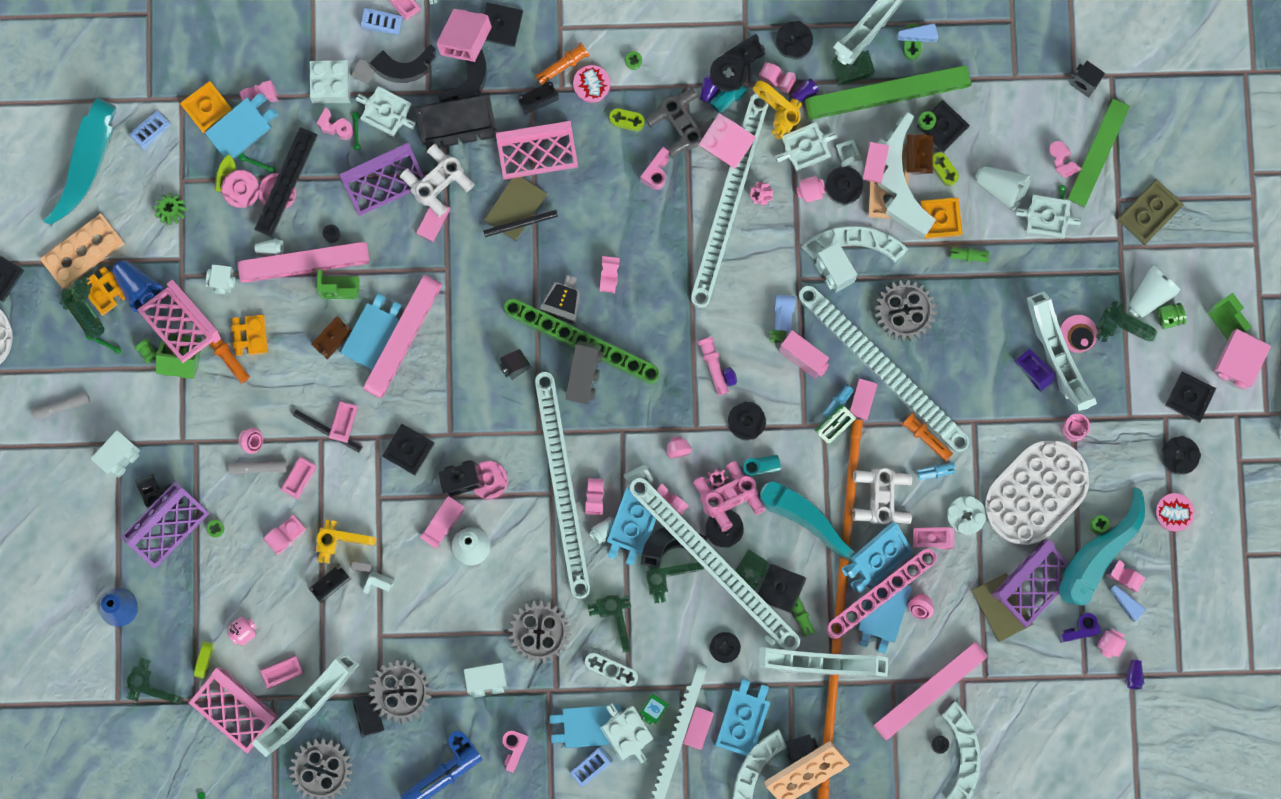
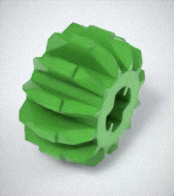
M169 193L168 198L162 194L163 200L156 199L158 206L153 207L157 211L155 214L156 218H160L161 223L167 221L168 225L172 224V220L178 224L179 220L177 218L184 219L185 217L181 212L187 211L186 207H183L185 201L180 200L178 194L173 197V194ZM171 206L173 211L169 212L168 207Z

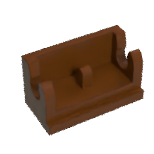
M907 135V173L913 175L933 174L932 135Z
M336 316L311 345L328 360L350 336L352 330Z

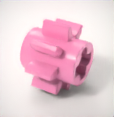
M763 181L756 182V186L751 187L750 197L754 204L767 205V201L772 200L773 190L769 183L764 184Z
M715 468L714 473L707 472L710 479L705 481L710 483L711 490L726 485L724 481L729 480V477H724L725 470L718 472L717 468ZM718 476H720V481L722 483L717 482L716 484H714L713 477L717 478Z

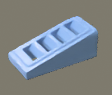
M364 8L361 27L363 30L399 35L403 17ZM369 16H372V23H371V24L368 23V21H369ZM377 17L380 18L379 26L376 25ZM385 19H388L387 27H383ZM392 20H396L394 29H391Z
M933 23L901 30L897 34V40L937 42L938 33L936 25Z
M156 111L135 128L129 136L145 150L171 123ZM156 118L163 123L161 127L154 121ZM151 123L157 128L156 131L149 126ZM147 129L152 134L148 136L144 130ZM140 134L146 138L144 141L139 137Z
M1112 586L1109 589L1131 621H1137L1145 611V608L1118 586Z
M600 746L569 773L582 788L613 760ZM597 754L603 759L604 764L598 759ZM591 759L597 764L598 769L590 762ZM585 764H586V765L589 767V769L593 772L592 774H590V773L586 770V768L584 767ZM579 769H580V770L583 772V774L587 777L585 780H584V779L582 778V776L577 772Z

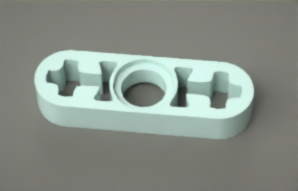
M591 653L585 659L587 669L624 686L632 687L638 681L636 671L599 654ZM597 657V662L601 664L603 660L607 661L603 666V672L598 671L601 667L597 665L593 668L590 667L591 663L588 660ZM611 664L617 667V673L613 676L606 673V667ZM620 668L625 669L622 672L623 674L629 675V673H633L634 682L626 683V678L622 676L620 680L616 679L620 674Z

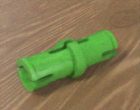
M951 247L950 259L967 260L970 263L971 261L988 263L990 252L973 250L971 247H968V249Z
M799 597L797 600L798 606L795 605L793 609L796 616L794 619L796 622L798 621L804 637L809 636L807 627L811 634L816 631L808 616L810 615L805 611Z

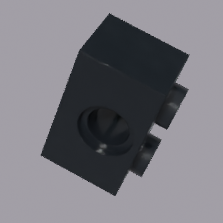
M1087 60L1084 65L1080 63L1074 71V74L1071 76L1073 79L1071 86L1089 98L1101 82L1105 72Z
M473 460L464 461L462 465L456 467L453 465L447 466L444 470L438 472L442 493L447 497L485 487L481 467ZM464 473L463 480L458 482V477Z

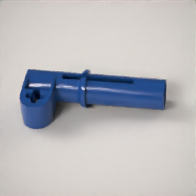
M453 732L449 736L448 744L456 756L445 764H439L438 769L401 794V799H429L450 783L453 785L457 778L480 763L483 759L463 732ZM456 737L458 739L463 738L461 741L463 746L467 743L470 745L459 754L456 753L460 749L459 745H453L455 743L454 738ZM456 765L459 766L457 769H455L454 771H452L450 774H448L447 776H445L443 779H441L440 781H438L436 784H434L433 786H431L429 789H427L426 791H424L423 793H421V790H423L424 788H426L428 785H430L431 783H433L435 780H437L438 778H440L442 775H444L445 773H447L449 770H451L452 768H454Z

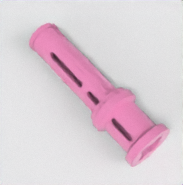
M709 337L697 343L701 346L704 355L703 361L708 364L717 395L720 396L729 393L718 361L719 352H716L713 343L714 337Z

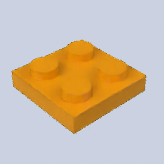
M211 81L180 103L203 134L233 110Z
M959 197L920 201V206L936 219L924 239L963 235Z

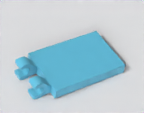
M259 93L253 100L247 97L205 132L224 158L227 155H231L234 160L272 128L269 122L279 114L275 109L272 110V108L264 115L260 112L258 107L268 100L264 94Z
M379 293L376 295L373 305L366 304L340 352L342 355L371 370L375 367L400 320L397 317L403 308L401 304L394 302L389 314L380 310L386 298Z
M626 487L607 542L612 544L608 557L615 559L619 548H625L630 550L626 564L633 566L637 555H642L644 545L651 536L656 518L635 498L629 487Z
M892 522L851 557L853 563L844 566L841 570L845 576L849 575L850 578H853L858 572L861 574L862 578L854 580L850 584L854 591L858 590L861 593L866 587L873 589L914 552L897 523Z
M892 580L894 586H901V583ZM907 585L860 622L857 631L863 632L859 646L866 648L870 635L881 638L877 652L885 654L889 641L895 643L912 590L911 586ZM879 589L877 590V596L879 598H886V592ZM868 601L866 602L865 610L871 609V604Z
M742 679L739 691L733 690L715 746L747 756L753 747L757 745L770 702L765 700L769 689L768 686L761 684L758 697L746 694L750 681Z
M614 705L618 712H622L621 705ZM606 706L563 709V715H550V724L564 723L565 733L551 735V743H565V748L610 745L600 727L606 724L612 716Z

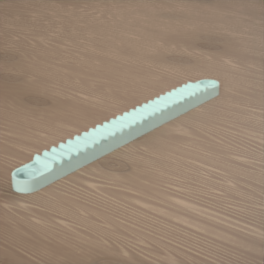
M756 93L750 99L742 128L756 138L736 169L731 166L729 168L691 296L692 304L697 308H704L710 302L767 112L768 104L766 102L762 107L754 105V100L760 98ZM698 293H703L706 296V300L703 303H698L695 296Z
M805 286L801 289L799 293L801 304L955 452H963L969 446L968 436L921 389L917 388L888 357H885L856 326L852 325L828 299L812 286ZM804 292H812L814 295L813 300L806 301L803 298ZM957 437L963 438L965 442L961 448L956 447L954 444V439Z
M541 372L536 376L535 385L572 595L577 599H584L590 593V585L555 382L550 373ZM542 377L549 378L550 385L542 387L539 384ZM577 584H583L586 587L584 594L579 595L575 592Z
M637 478L633 480L630 484V491L635 498L785 650L794 651L797 649L800 639L787 623L645 479ZM637 482L644 483L645 491L643 493L635 492L634 485ZM790 635L796 639L795 645L792 647L786 646L784 642L785 638Z
M698 663L692 684L686 687L689 693L683 696L686 701L681 702L684 708L679 709L681 716L676 718L679 723L674 724L677 730L671 733L674 738L669 739L672 746H667L666 748L669 753L664 754L667 761H662L664 768L659 770L662 776H657L659 783L654 785L657 791H652V794L655 796L652 799H665L708 666Z

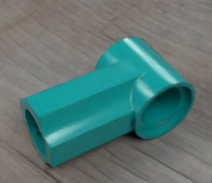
M742 86L738 91H721L710 102V105L717 113L722 114L735 101H739L748 89Z
M778 455L756 459L749 458L744 462L742 472L751 478L781 472L780 459ZM753 464L756 471H747L746 465Z

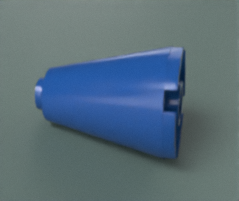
M126 260L118 261L113 266L112 273L129 307L134 312H138L137 309L158 295L160 289L163 290L159 282Z
M123 588L109 590L103 595L99 603V612L102 619L114 627L130 624L138 612L136 597L130 591Z

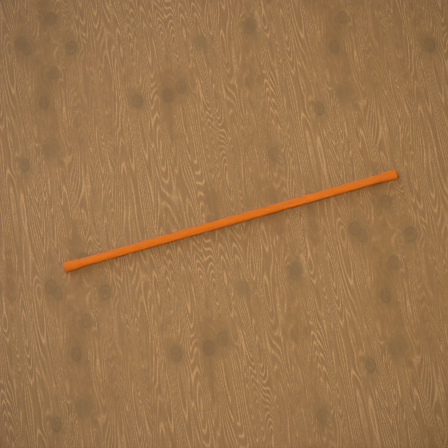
M858 419L851 423V441L842 540L850 548L853 526L852 513L856 493V482L853 481V474L855 470H858L860 439L863 420ZM841 557L834 618L845 611L848 575L845 576L841 569L848 565L849 561ZM834 624L833 633H840V626ZM842 636L838 639L832 638L831 654H841ZM829 675L823 745L829 741L833 743L839 675ZM829 778L819 784L817 799H829Z

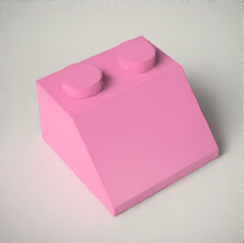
M719 113L702 138L699 146L712 156L736 169L756 137Z

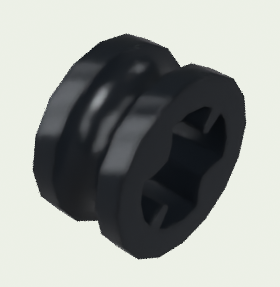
M330 224L324 227L322 234L327 242L335 243L339 240L340 231L337 226ZM330 229L337 232L336 235H333V238H330L329 235L326 236Z
M937 736L931 744L933 751L937 754L945 753L950 745L948 739L944 736ZM939 739L943 740V744L946 745L945 749L941 748V750H938L935 742H939Z

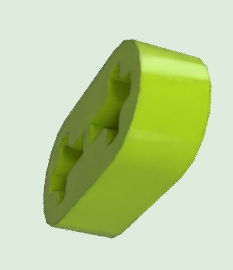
M614 109L609 115L610 123L615 127L630 131H640L644 127V117L639 113ZM621 114V118L626 120L619 119V122H615L613 116ZM635 118H639V122L641 124L633 126V122H630L628 120L634 121Z
M935 153L933 155V170L944 185H955L959 178L957 170L944 153ZM936 158L944 160L942 162L944 168L940 164H935ZM945 171H947L949 175H954L953 181H951L950 179H945L947 176Z
M203 642L194 671L195 677L205 678L214 650V643Z

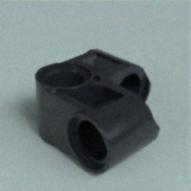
M154 473L136 480L137 488L147 508L150 507L152 499L159 498L172 485L170 484L160 489L155 480ZM183 497L179 500L178 505L184 502Z

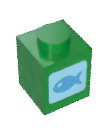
M652 693L640 712V715H642L641 719L649 725L652 722L657 724L669 704Z

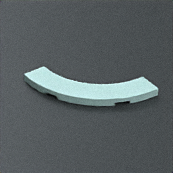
M863 226L833 228L832 230L817 234L801 246L813 260L817 259L819 252L839 242L841 247L862 246L876 250L894 263L908 251V248L894 237L877 231V229Z
M954 701L941 715L953 730L960 750L959 774L953 789L946 799H970L979 778L980 747L970 719Z
M779 729L763 738L746 756L736 777L733 799H753L755 784L762 768L773 756L787 748Z

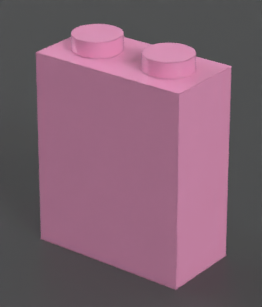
M453 9L436 43L440 55L475 62L492 28L488 15Z
M1236 329L1232 331L1213 372L1218 374L1217 377L1224 381L1230 380L1234 382V385L1240 389L1251 388L1271 346Z
M793 330L780 346L779 352L814 379L818 375L822 377L829 367V357Z

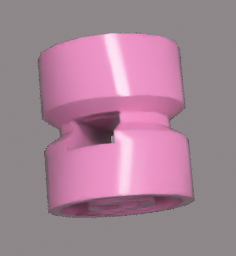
M1073 414L1063 423L1062 435L1070 442H1078L1088 434L1090 422L1082 414Z

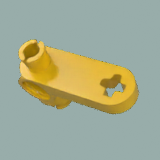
M757 81L753 91L777 111L775 121L773 122L775 128L771 133L775 135L774 137L782 139L784 133L788 134L792 127L799 123L801 117L799 108H801L802 104L796 99H791L790 102L787 101L769 84Z
M325 519L324 528H320L317 535L316 552H319L317 562L323 563L324 560L326 564L330 563V555H335L338 540L376 546L377 538L336 531L337 521ZM331 535L333 538L332 542L328 545L323 544V537Z

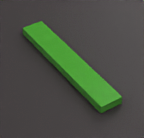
M1112 99L1067 200L1085 208L1130 108L1129 105Z

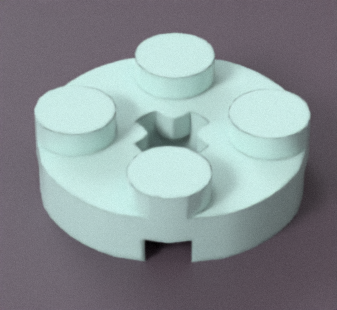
M963 496L951 503L948 509L947 521L949 526L955 529V532L972 535L983 527L986 521V511L979 500L972 496ZM963 511L971 513V520L962 519Z

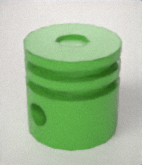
M1181 302L1157 308L1159 324L1163 330L1186 324V314Z

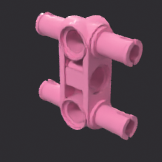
M733 461L726 466L734 481L716 490L710 489L704 477H700L693 482L701 495L704 512L716 519L722 531H726L733 526L725 511L743 502L749 503L755 515H759L766 510L757 496L758 490L756 489L755 480L742 472L737 461ZM742 486H747L750 490H745ZM709 502H714L717 506H712Z

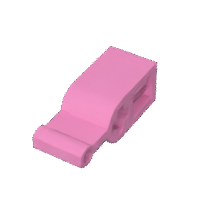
M448 496L420 539L437 549L459 519L465 507Z

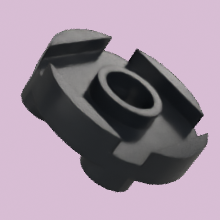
M801 21L784 24L776 34L777 50L786 58L801 59L808 55L813 45V34L809 27ZM792 36L799 38L797 45L789 42Z
M723 54L715 59L711 65L710 78L712 84L723 92L738 91L747 80V66L735 54ZM728 68L734 73L730 78L723 74V71H727Z
M839 167L831 171L825 185L828 197L833 202L842 206L857 201L863 191V180L860 173L851 167ZM840 182H848L849 189L842 190Z
M743 402L733 407L728 416L729 431L740 440H755L763 433L766 426V417L761 407L753 402ZM749 416L752 424L744 426V422L741 420Z
M1185 436L1170 439L1164 444L1161 451L1162 464L1172 474L1185 475L1192 472L1198 466L1201 458L1197 444ZM1183 451L1185 453V460H1178L1176 452Z
M732 510L725 511L733 526L729 529V532L724 534L721 533L715 518L709 516L705 526L706 536L717 547L730 548L736 545L743 536L744 527L742 519Z

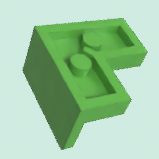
M318 269L317 293L321 299L359 300L360 278L358 276H325L322 269Z
M1234 293L1221 300L1207 312L1227 341L1232 331L1238 329L1246 332L1251 328V325L1240 312L1244 307Z

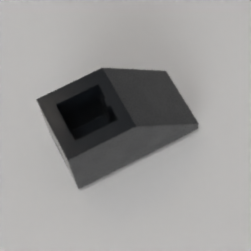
M520 349L500 358V369L506 378L509 376L511 380L531 368L530 363Z
M810 734L785 742L791 761L801 759L818 749L815 737L811 738Z

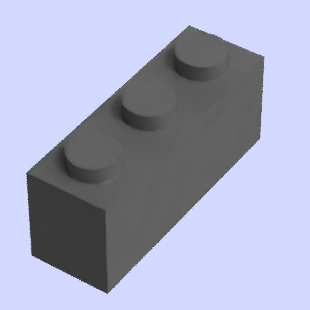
M579 341L576 344L565 400L588 405L591 400L595 399L596 388H594L595 381H598L600 370H597L598 363H601L603 359L601 345Z

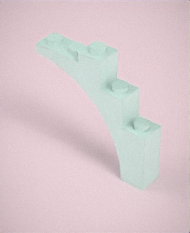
M877 0L861 21L843 39L835 44L833 48L836 49L837 60L844 65L847 63L853 64L864 47L871 43L881 27H885L903 0Z
M908 112L905 117L901 115L896 123L897 129L894 132L892 130L889 132L885 139L888 142L881 138L878 141L879 144L889 145L884 168L886 171L884 170L882 183H878L877 186L895 198L891 197L885 207L888 209L885 214L924 239L936 219L928 214L914 199L903 173V141L914 118Z
M1045 291L1028 297L1027 302L1036 336L1044 346L1048 364L1055 371L1060 392L1066 399L1069 398L1078 411L1096 405V399L1084 382L1066 345L1051 299Z
M760 647L759 667L789 673H812L849 677H887L888 657L811 653Z
M346 651L343 652L331 663L305 694L273 725L257 737L252 744L267 757L282 744L287 743L309 719L316 715L324 703L339 691L359 666V663Z

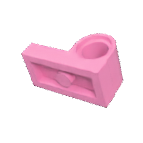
M662 147L641 175V182L654 190L662 189L666 183L665 172L660 167L664 168L670 160L667 149ZM658 175L662 178V181L655 183L652 181V177Z
M292 515L279 528L276 527L265 536L264 541L279 555L307 529Z
M951 527L913 528L914 548L954 549L955 529Z
M508 731L503 736L504 746L513 751L512 755L508 754L504 763L507 766V771L514 773L528 741V736L515 731ZM510 735H515L518 739L517 744L514 746L507 744V738Z

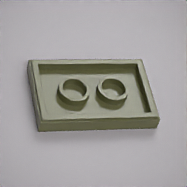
M522 177L512 178L484 221L492 227H497L532 217L546 198L547 193ZM526 226L503 232V234L517 241Z
M1156 179L1117 221L1145 246L1184 204Z
M1007 573L972 590L998 642L1026 629L1000 600H996L991 595L1008 577ZM1011 594L1007 599L1012 606H1018L1017 594ZM1022 608V617L1027 621L1029 615L1026 609Z

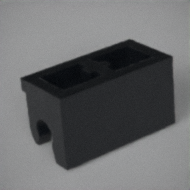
M757 34L724 53L739 56L746 66L766 54L765 47L760 44Z
M549 82L538 89L517 96L524 115L558 101L559 95L553 86V82Z
M338 564L312 585L309 590L320 603H323L350 581L351 578Z
M368 694L352 699L361 737L384 731L382 719L379 717L380 711H373L376 704L369 703L373 700V697H369Z

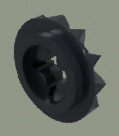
M729 632L718 633L710 642L711 655L716 661L721 663L734 661L741 650L738 638ZM725 639H727V645L734 649L727 650L725 656H723V650L716 647L722 646Z

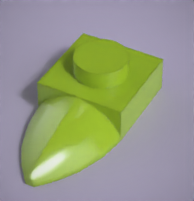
M227 155L219 166L216 173L214 192H221L224 178L229 173L236 171L235 162L231 155Z

